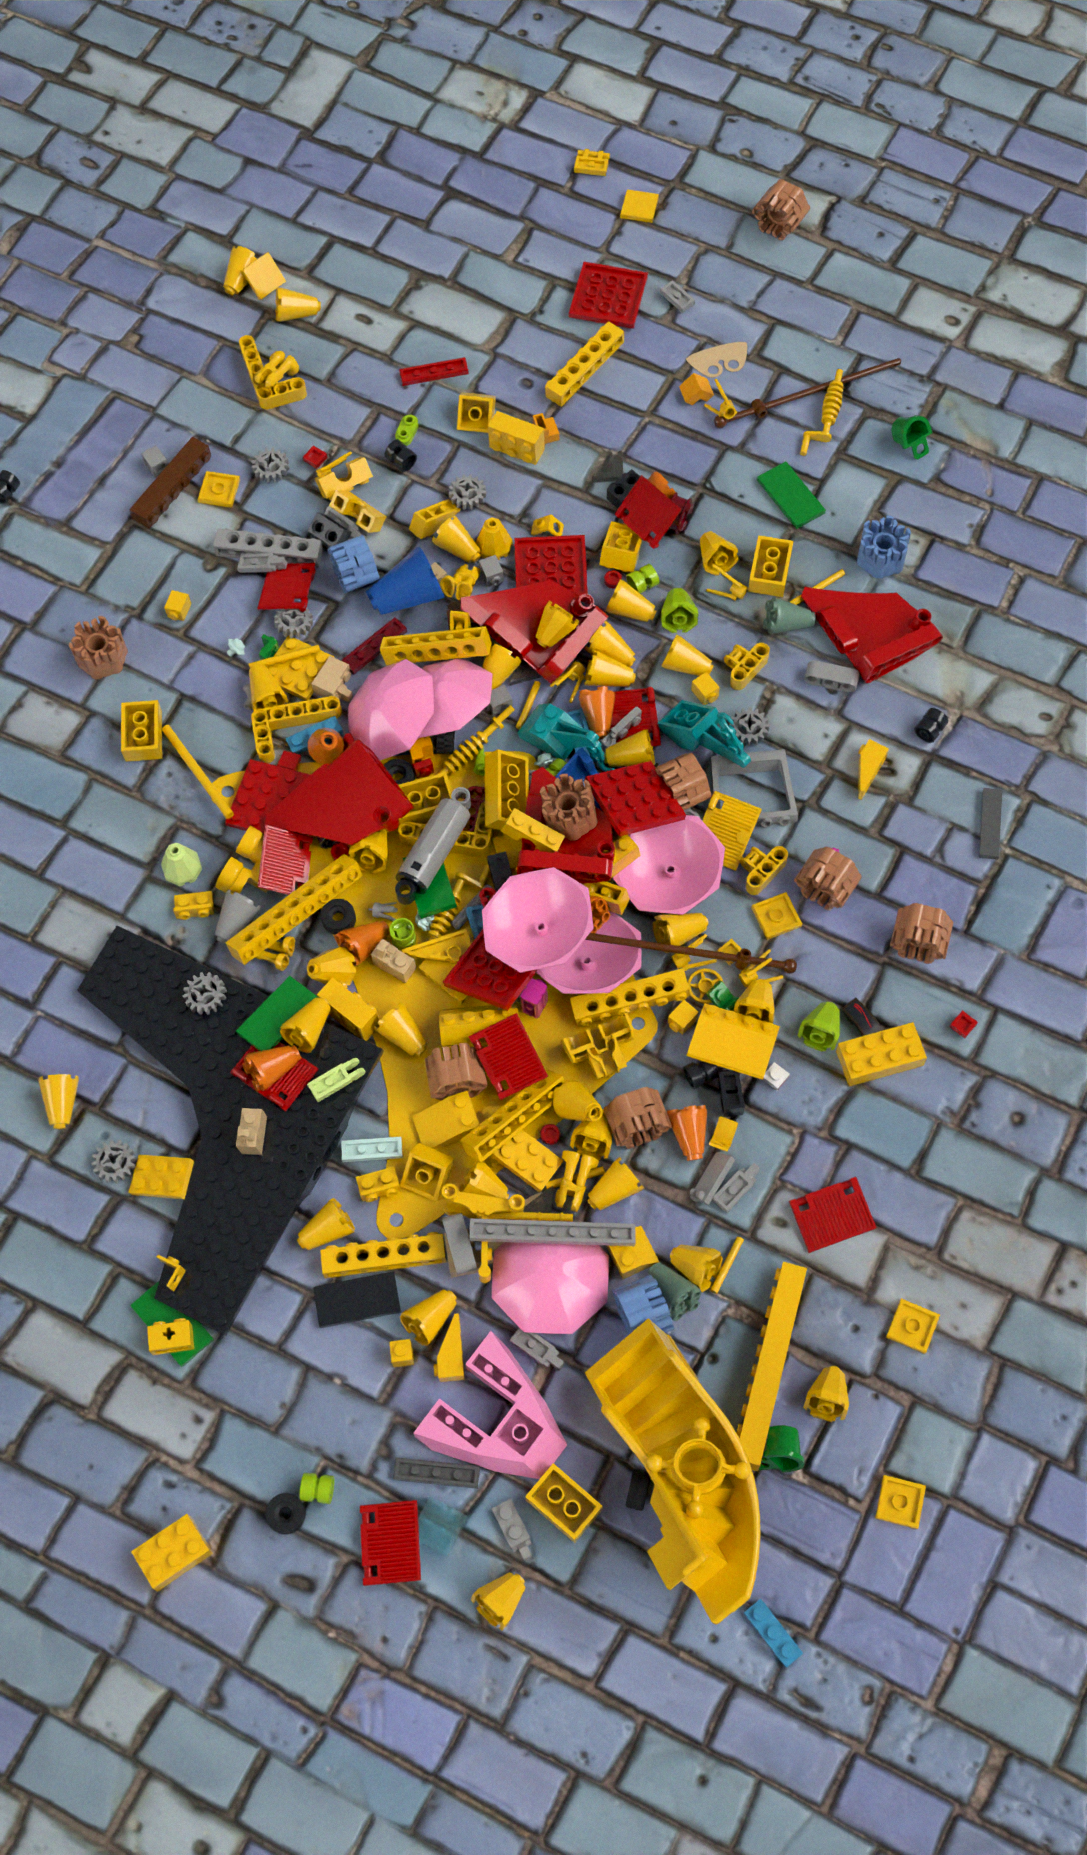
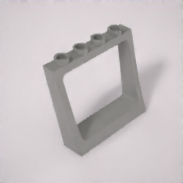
M785 749L747 753L751 758V762L745 768L740 767L721 755L711 756L713 793L714 791L719 792V776L767 771L781 772L789 810L760 813L755 826L761 825L767 828L772 824L779 823L782 826H787L791 822L798 821V812ZM720 800L716 804L718 809H720Z

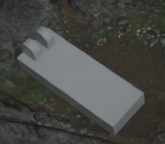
M716 1152L695 1189L692 1188L690 1190V1198L695 1202L700 1201L705 1205H709L734 1163V1158L730 1155Z

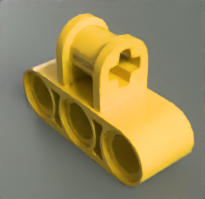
M757 643L750 651L736 644L730 654L724 656V662L733 669L731 671L730 686L734 690L745 688L767 664L770 651L767 644Z
M782 846L774 847L766 855L758 848L752 847L748 855L739 860L742 867L749 872L745 887L749 894L758 895L785 867L788 858L786 848ZM775 856H780L783 859H776ZM763 869H769L771 872H764ZM751 882H757L759 885H752Z

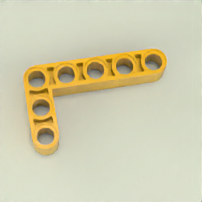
M244 335L239 339L241 353L262 409L268 410L300 401L307 396L305 381L300 377L278 382L270 389L265 387V380L262 384L256 383L254 375L263 368V364L255 341L250 335Z
M335 696L255 710L251 715L259 760L269 764L275 759L271 731L322 722L333 716L337 719L342 714L339 699Z
M485 801L480 805L474 832L462 831L450 852L476 857L488 855L494 829L481 830V828L485 827ZM414 822L401 823L398 827L400 841L405 845L414 846L426 824ZM405 832H411L409 835H404ZM460 841H466L465 844H459ZM478 844L485 845L483 847H477Z

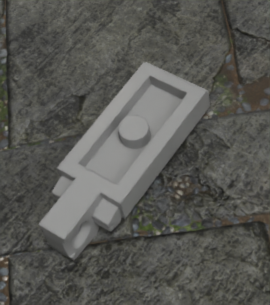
M330 506L327 507L324 514L350 530L352 533L349 539L360 535L366 538L365 534L358 531L360 526Z
M273 553L241 554L237 570L239 573L276 571V569H286L287 562L284 557H278V555Z
M635 707L601 740V744L607 748L616 744V740L619 737L621 739L624 738L628 733V729L631 726H637L641 721L642 710Z
M753 1163L747 1171L744 1168L739 1169L715 1194L712 1201L728 1213L754 1186V1183L757 1181L754 1177L758 1174L760 1168Z
M518 1328L510 1338L512 1344L542 1366L548 1368L551 1365L559 1371L564 1366V1361L557 1357L559 1352L555 1347L538 1334L523 1332Z
M509 1499L492 1508L510 1548L513 1549L514 1553L520 1551L524 1561L531 1558L532 1555L527 1546L532 1543L512 1500Z

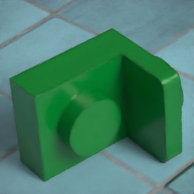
M263 634L261 638L264 646L259 653L260 660L273 657L279 649L278 641L274 637H268Z
M718 981L705 993L714 1006L729 1011L734 1010L735 1003L739 999V997L732 995L723 981Z

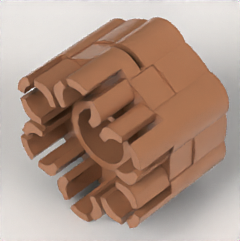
M779 179L762 196L753 208L752 214H755L754 217L760 220L758 226L763 233L770 234L772 232V235L776 238L781 232L782 234L778 237V240H784L788 234L794 232L809 212L810 206L800 187Z
M98 616L100 624H98L96 618L91 620L92 627L87 621H83L84 628L78 622L74 626L76 636L71 639L72 643L69 642V647L78 667L83 669L93 679H101L120 673L128 653L120 629L109 625L104 616Z
M685 753L655 767V771L659 777L663 778L667 787L673 793V798L678 801L683 810L712 797L707 776L693 753Z
M568 774L559 775L560 779L557 778L555 780L556 787L553 784L547 785L548 793L544 786L540 790L543 801L542 813L549 828L564 835V838L575 841L596 827V805L590 783L587 780L584 781V786L582 779L574 782V779L571 776L568 777Z
M830 847L813 850L795 877L794 882L802 888V895L806 899L809 898L815 889L810 897V900L813 902L817 900L822 892L817 901L821 907L830 897L824 909L831 911L833 907L842 908L862 876L850 858L845 857Z
M912 903L898 909L890 946L898 950V956L905 958L907 947L910 946L908 959L915 958L916 949L918 948L916 960L920 962L923 961L926 950L924 960L926 964H931L935 959H945L954 922L943 909Z
M459 1043L460 1057L458 1045L451 1046L453 1059H451L449 1047H442L444 1061L441 1058L440 1048L432 1050V1055L424 1059L431 1098L443 1100L464 1091H468L469 1097L472 1098L478 1096L487 1087L485 1069L474 1047H470L467 1043Z
M643 1087L619 1095L603 1109L617 1146H626L627 1149L635 1148L632 1137L636 1146L643 1144L640 1131L645 1143L651 1142L648 1130L653 1141L662 1136V1133L672 1128L658 1090L649 1087Z

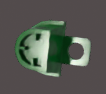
M918 415L897 418L891 428L893 440L902 445L903 449L911 446L915 459H920L927 455L929 447L926 437L932 434L929 421L925 417ZM923 444L924 449L918 454L917 447Z
M786 1425L769 1426L766 1451H764L765 1458L761 1460V1463L768 1465L760 1464L759 1470L779 1469L784 1473L797 1471L804 1467L805 1459L801 1455L799 1431L796 1428Z

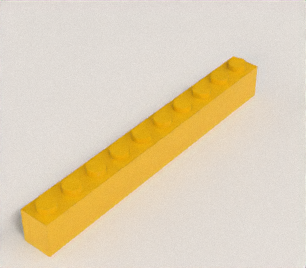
M784 1261L782 1267H777L774 1280H778L776 1287L772 1286L770 1299H773L772 1306H767L765 1318L769 1319L767 1325L763 1324L760 1337L764 1339L762 1345L758 1344L755 1355L759 1357L758 1364L753 1363L750 1376H753L754 1380L753 1384L748 1383L745 1396H748L749 1400L748 1404H743L741 1411L744 1421L743 1424H738L736 1432L747 1454L751 1469L757 1472L763 1456L807 1271L806 1267Z

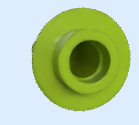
M477 747L479 753L476 756L474 773L485 776L486 755L484 747L482 750Z

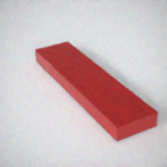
M465 357L399 369L402 386L469 374Z

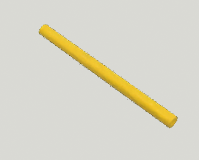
M165 725L162 728L163 733L225 818H231L234 815L233 811L170 725Z

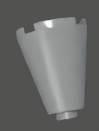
M227 890L214 934L217 936L216 940L226 945L225 942L243 930L262 907L258 905L256 908L253 905L254 901L236 892L232 895L231 890Z

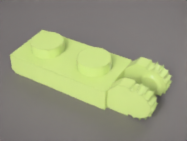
M353 1058L344 1064L341 1063L307 1084L317 1102H320L365 1074L364 1068H359L350 1074L347 1073V1070H351L359 1064L358 1058Z

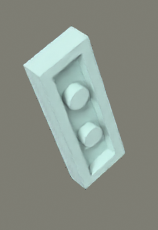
M402 1137L341 1141L342 1162L403 1158Z

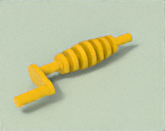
M842 369L836 370L835 379L830 382L823 400L821 422L824 424L823 431H805L803 433L800 455L802 456L807 455L810 440L820 442L831 441L830 427L835 424L842 406Z
M509 705L499 716H494L491 719L492 724L483 732H476L478 737L470 736L472 742L468 739L463 741L467 747L460 743L458 748L461 752L455 749L453 753L456 757L450 754L448 757L450 762L445 760L444 768L437 774L443 772L454 774L456 772L455 767L458 769L462 768L460 762L464 765L468 764L466 757L472 761L474 757L471 752L477 756L479 751L476 748L478 747L482 750L484 747L482 742L487 744L489 742L488 737L497 728L502 730L504 728L502 722L515 709Z
M486 864L478 882L465 874H456L455 879L457 882L454 886L453 894L457 907L435 914L434 920H432L429 927L430 930L427 933L429 940L442 937L447 933L451 926V921L456 916V910L459 907L458 903L461 901L459 894L464 884L478 890L484 887L490 875L488 864Z

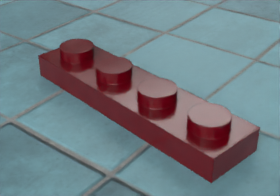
M394 617L341 661L349 664L350 672L355 675L381 654L380 646L383 637L404 635L407 633V628Z

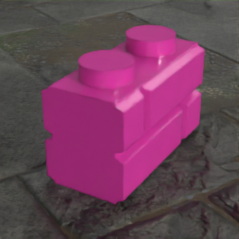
M532 978L526 985V988H524L520 995L523 1013L534 1018L540 1017L548 1002L547 986L543 980Z

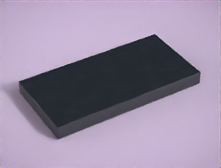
M394 1271L313 1287L319 1328L401 1313Z

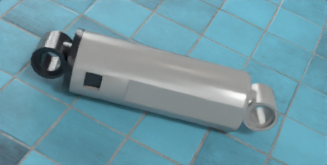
M458 787L452 791V799L444 798L440 801L395 876L398 881L395 886L397 900L401 904H411L416 898L415 893L425 894L470 819L471 815L468 809L471 806L470 792L466 788ZM459 798H465L464 801H457ZM404 890L410 891L408 894H401Z

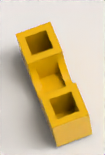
M360 456L345 463L348 475L342 481H339L332 471L314 478L323 498L332 500L336 490L351 491L357 484L363 485L368 483L369 478L373 477L365 457Z
M336 490L329 504L331 508L340 514L356 518V524L368 533L380 532L387 517L348 490Z
M515 808L501 830L502 833L517 841L519 838L528 839L536 845L535 849L551 853L558 851L565 837Z

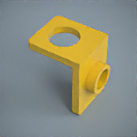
M550 514L533 521L531 535L534 536L548 531L553 536H562L564 524ZM554 523L558 526V533L554 530Z
M720 1116L709 1145L728 1151L738 1122Z
M157 1255L156 1258L161 1262L175 1268L167 1284L170 1290L175 1291L186 1270L178 1265L179 1261L175 1258L168 1256L166 1259Z

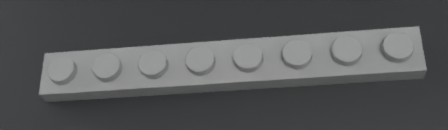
M470 1218L469 1241L635 1246L636 1244L635 1224Z

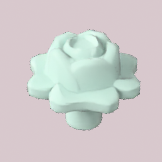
M229 638L228 645L230 649L227 651V654L231 657L234 654L244 656L245 645L238 638Z
M550 753L541 754L534 765L549 769V765L556 758L551 757Z
M417 911L415 923L423 931H429L434 915L421 919Z

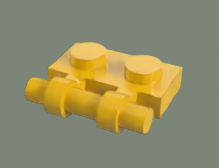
M590 149L578 150L574 173L606 176L610 153H604L601 150L599 152L590 151Z

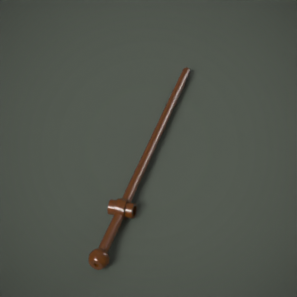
M897 358L843 376L841 382L844 384L900 365L901 359ZM831 381L766 403L760 399H755L751 403V408L737 412L731 419L717 415L714 418L715 427L723 428L729 422L752 414L759 418H764L768 413L767 409L826 390Z
M590 933L585 939L735 962V967L739 970L746 969L749 964L759 965L767 960L765 958L751 957L750 950L745 948L741 949L737 954L595 933ZM786 959L785 961L772 960L766 967L783 969L786 973L791 974L796 971L797 962L793 959Z

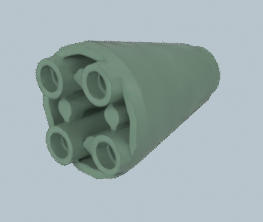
M773 597L771 601H766L765 610L767 615L763 621V628L767 629L770 634L813 627L815 624V613L809 609L777 597Z
M660 1262L654 1264L649 1269L648 1274L653 1279H656L658 1283L656 1288L660 1287L673 1321H678L689 1310L694 1311L700 1305L698 1300L701 1296L699 1287Z

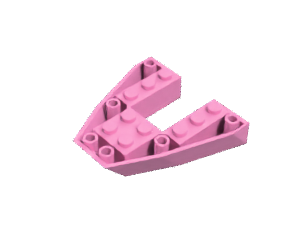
M490 1331L465 1365L469 1372L513 1404V1407L493 1434L488 1436L441 1399L436 1402L413 1434L416 1439L432 1451L495 1472L540 1479L548 1468L555 1463L566 1448L567 1443L543 1397L508 1347Z

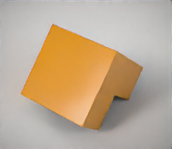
M693 373L679 386L685 402L692 406L699 399L707 402L714 396L708 379L696 373Z
M543 413L532 415L533 424L544 428L545 444L560 440V434L553 417L545 419Z
M430 736L417 738L409 750L412 764L420 762L426 757L434 756Z

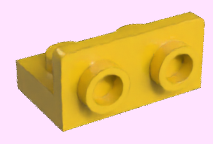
M212 891L174 895L175 908H173L176 919L187 920L190 917L198 916L205 918L209 915H214Z
M395 1166L356 1177L362 1202H373L378 1197L385 1195L386 1197H391L401 1191Z

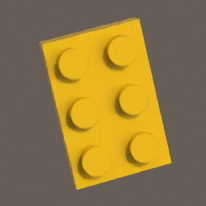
M523 1130L513 1136L491 1156L539 1193L564 1161Z
M138 1155L128 1193L136 1196L185 1200L194 1161L191 1158Z

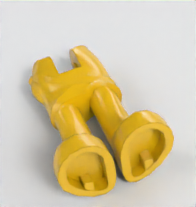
M275 351L271 354L269 363L256 372L254 380L258 384H262L265 380V387L270 389L283 378L285 373L288 376L296 375L299 371V365L291 355H288L285 359L283 351Z
M468 564L460 566L453 577L446 575L441 579L439 585L442 592L447 597H452L455 593L457 600H460L461 597L471 596L481 570L475 566L472 570H469Z
M286 936L282 942L276 941L268 947V949L280 952L279 954L263 951L255 958L273 963L276 969L284 971L289 965V957L293 955L295 938Z
M563 1150L562 1159L566 1162L564 1177L561 1180L560 1189L556 1192V1207L563 1208L566 1195L574 1197L571 1202V1211L577 1212L586 1190L585 1183L591 1169L597 1168L599 1160L588 1155H582L576 1184H574L572 1180L580 1153Z

